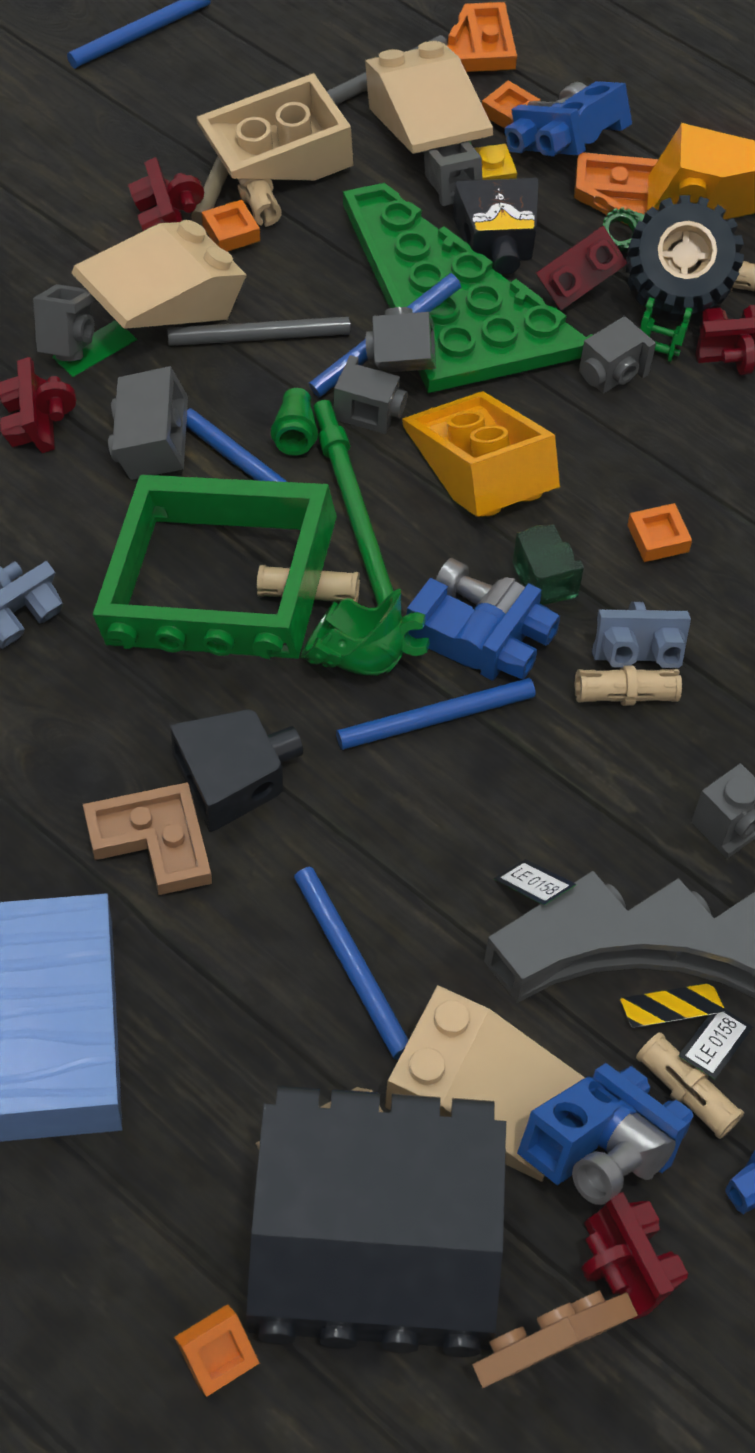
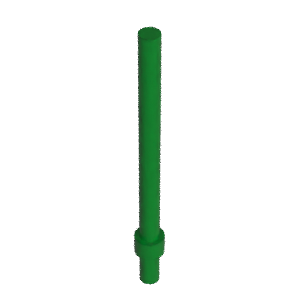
M321 400L314 405L315 415L321 430L318 439L324 456L330 458L377 605H379L393 592V588L348 455L350 443L344 427L339 426L332 403L329 400Z

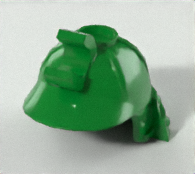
M400 588L393 591L375 608H367L350 598L342 599L339 604L334 601L311 633L302 650L301 658L311 664L317 665L321 663L323 666L331 668L337 666L359 675L375 676L388 673L398 663L403 653L412 656H420L427 653L430 644L429 638L418 639L408 633L409 630L423 629L426 621L425 614L414 612L402 618Z

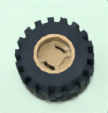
M680 195L678 203L674 205L671 198L661 201L658 210L652 206L645 213L643 221H639L634 229L626 253L628 255L625 273L630 274L627 283L631 291L637 289L638 295L636 300L642 306L648 301L649 297L655 298L652 314L658 317L661 310L669 312L668 320L678 321L680 314H684L688 307L693 309L690 320L697 319L701 311L715 308L718 303L722 304L739 275L738 272L744 258V254L740 253L744 245L742 235H734L738 225L733 218L728 221L723 219L726 211L719 204L714 210L707 207L709 199L700 197L696 204L690 203V195Z

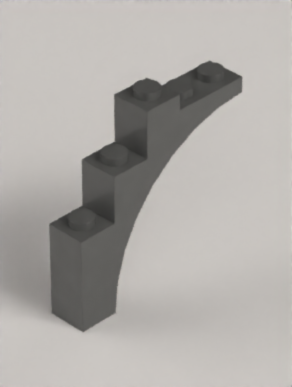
M592 871L574 882L577 885L545 905H538L489 936L484 963L517 1003L559 982L593 972L633 968L682 972L723 983L755 998V892L716 918H713L704 898L697 892L690 891L678 878L627 911L625 902L618 890L611 884L605 885L598 875Z

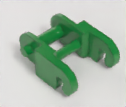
M649 297L640 329L650 338L652 331L673 337L671 345L656 342L654 350L667 354L668 362H672L674 355H680L681 350L677 349L676 346H682L693 309L686 308L681 326L676 327V330L654 325L655 320L651 318L655 298Z

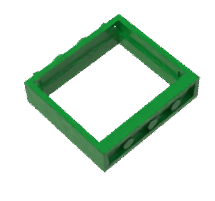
M140 475L93 612V617L105 644L123 646L124 649L140 647L162 649L167 652H179L181 650L210 652L218 656L238 654L260 656L265 659H270V657L299 659L337 517L329 485ZM172 522L301 530L278 613L262 614L129 605L155 523Z

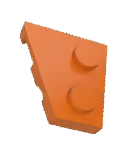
M505 2L465 4L460 12L458 23L453 26L448 35L447 47L459 56L466 72L516 69L517 53Z
M581 153L577 156L574 198L606 215L612 212L613 209L617 208L618 210L620 207L624 208V210L629 208L632 211L645 214L648 203L649 174L659 159Z

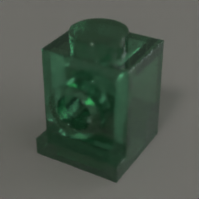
M538 525L526 531L518 532L512 563L522 586L526 587L529 583L541 589V605L578 597L584 566L581 560L574 561L569 543L561 541L555 525Z

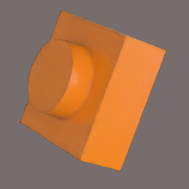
M508 80L482 100V106L489 120L505 129V127L514 122L511 109L518 105H528V102L541 100Z
M243 200L202 212V225L210 239L221 249L230 251L260 241V227Z
M675 503L630 513L627 526L644 562L690 551L692 538Z
M228 1304L174 1337L197 1386L206 1397L259 1364L237 1314Z

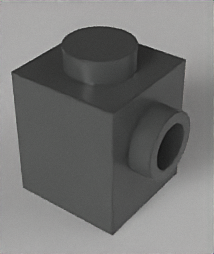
M394 307L386 309L385 315L373 316V331H366L368 360L374 359L378 369L386 373L436 369L435 328L430 313H413L411 308Z

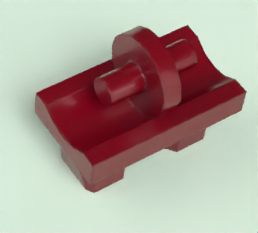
M156 157L144 162L148 176L128 184L134 203L139 211L143 212L137 215L143 231L159 223L181 222L183 220L181 210H184L186 213L195 211L196 205L203 200L205 194L201 181L192 175L178 173L172 181L164 179Z
M601 226L535 272V274L550 294L557 308L561 311L627 265V261L605 227Z
M749 305L745 308L741 319L729 320L726 311L722 310V308L705 309L699 325L700 336L695 352L698 363L736 362L737 370L741 375L752 374L755 368V305Z
M31 357L18 360V376L0 382V399L9 413L19 409L20 412L0 418L1 433L13 448L34 442L41 453L54 450L53 421L62 420L65 414L74 409L76 406L75 390L69 384L61 382V379L57 376L49 377L47 380L38 377L34 373V362Z
M621 1192L605 1203L600 1211L584 1222L590 1234L585 1240L594 1257L584 1263L581 1270L587 1281H595L605 1277L613 1295L628 1293L638 1315L633 1320L651 1313L688 1278V1272L678 1254L670 1251L657 1256L648 1240L660 1230L659 1218L650 1201L629 1203L624 1193Z

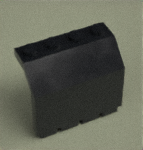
M278 1085L276 1104H264L251 1232L246 1314L247 1333H256L261 1341L273 1344L292 1343L295 1341V1336L320 1338L322 1345L332 1348L355 1347L357 1341L382 1342L381 1347L383 1349L399 1353L417 1351L419 1345L443 1347L445 1354L457 1357H473L480 1354V1349L490 1350L491 1345L489 1342L494 1339L496 1333L503 1255L506 1121L494 1120L495 1101L452 1098L451 1117L440 1116V1097L392 1094L391 1113L379 1112L380 1093L332 1089L331 1108H319L320 1088Z

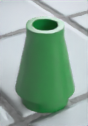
M291 388L284 393L282 405L271 427V437L277 448L288 455L306 453L318 438V430L311 408V396L302 388Z

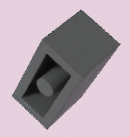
M171 366L118 377L116 398H113L111 402L114 430L113 434L109 435L108 446L113 461L121 464L130 480L138 479L140 475H158L184 469L188 395Z

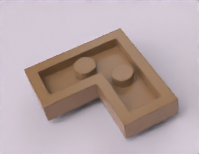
M188 782L83 804L94 860L148 849L159 895L212 884L211 870Z
M597 1291L572 1304L567 1303L536 1318L541 1330L530 1336H527L522 1326L490 1341L489 1343L494 1354L472 1365L482 1388L563 1350L591 1339L638 1315L628 1293L605 1301L601 1291Z

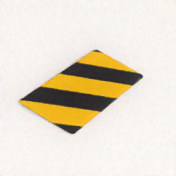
M712 983L620 999L629 1023L633 1028L725 1012Z

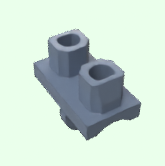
M14 561L5 568L0 566L1 649L16 641L24 633L25 628L13 614L18 609L26 605L39 624L46 622L61 611L63 602L52 585L56 572L47 561L21 577L19 576L23 574V571L17 562Z
M631 602L628 610L599 609L597 635L592 648L594 660H608L611 667L629 666L637 661H656L661 668H680L683 663L690 627V615L688 611L646 610L644 602Z

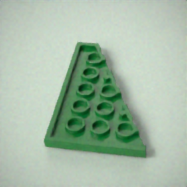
M381 183L343 191V206L389 308L407 307L450 273L455 275L461 284V288L430 312L435 328L436 369L418 370L428 393L581 358L584 340L591 337L592 334L587 337L582 335L566 323L565 314L557 308L545 304L542 297L517 279L510 282L492 269L493 262L483 254L474 252L468 243L443 226L438 229L421 217L422 210L411 202L403 200L399 193L390 186Z

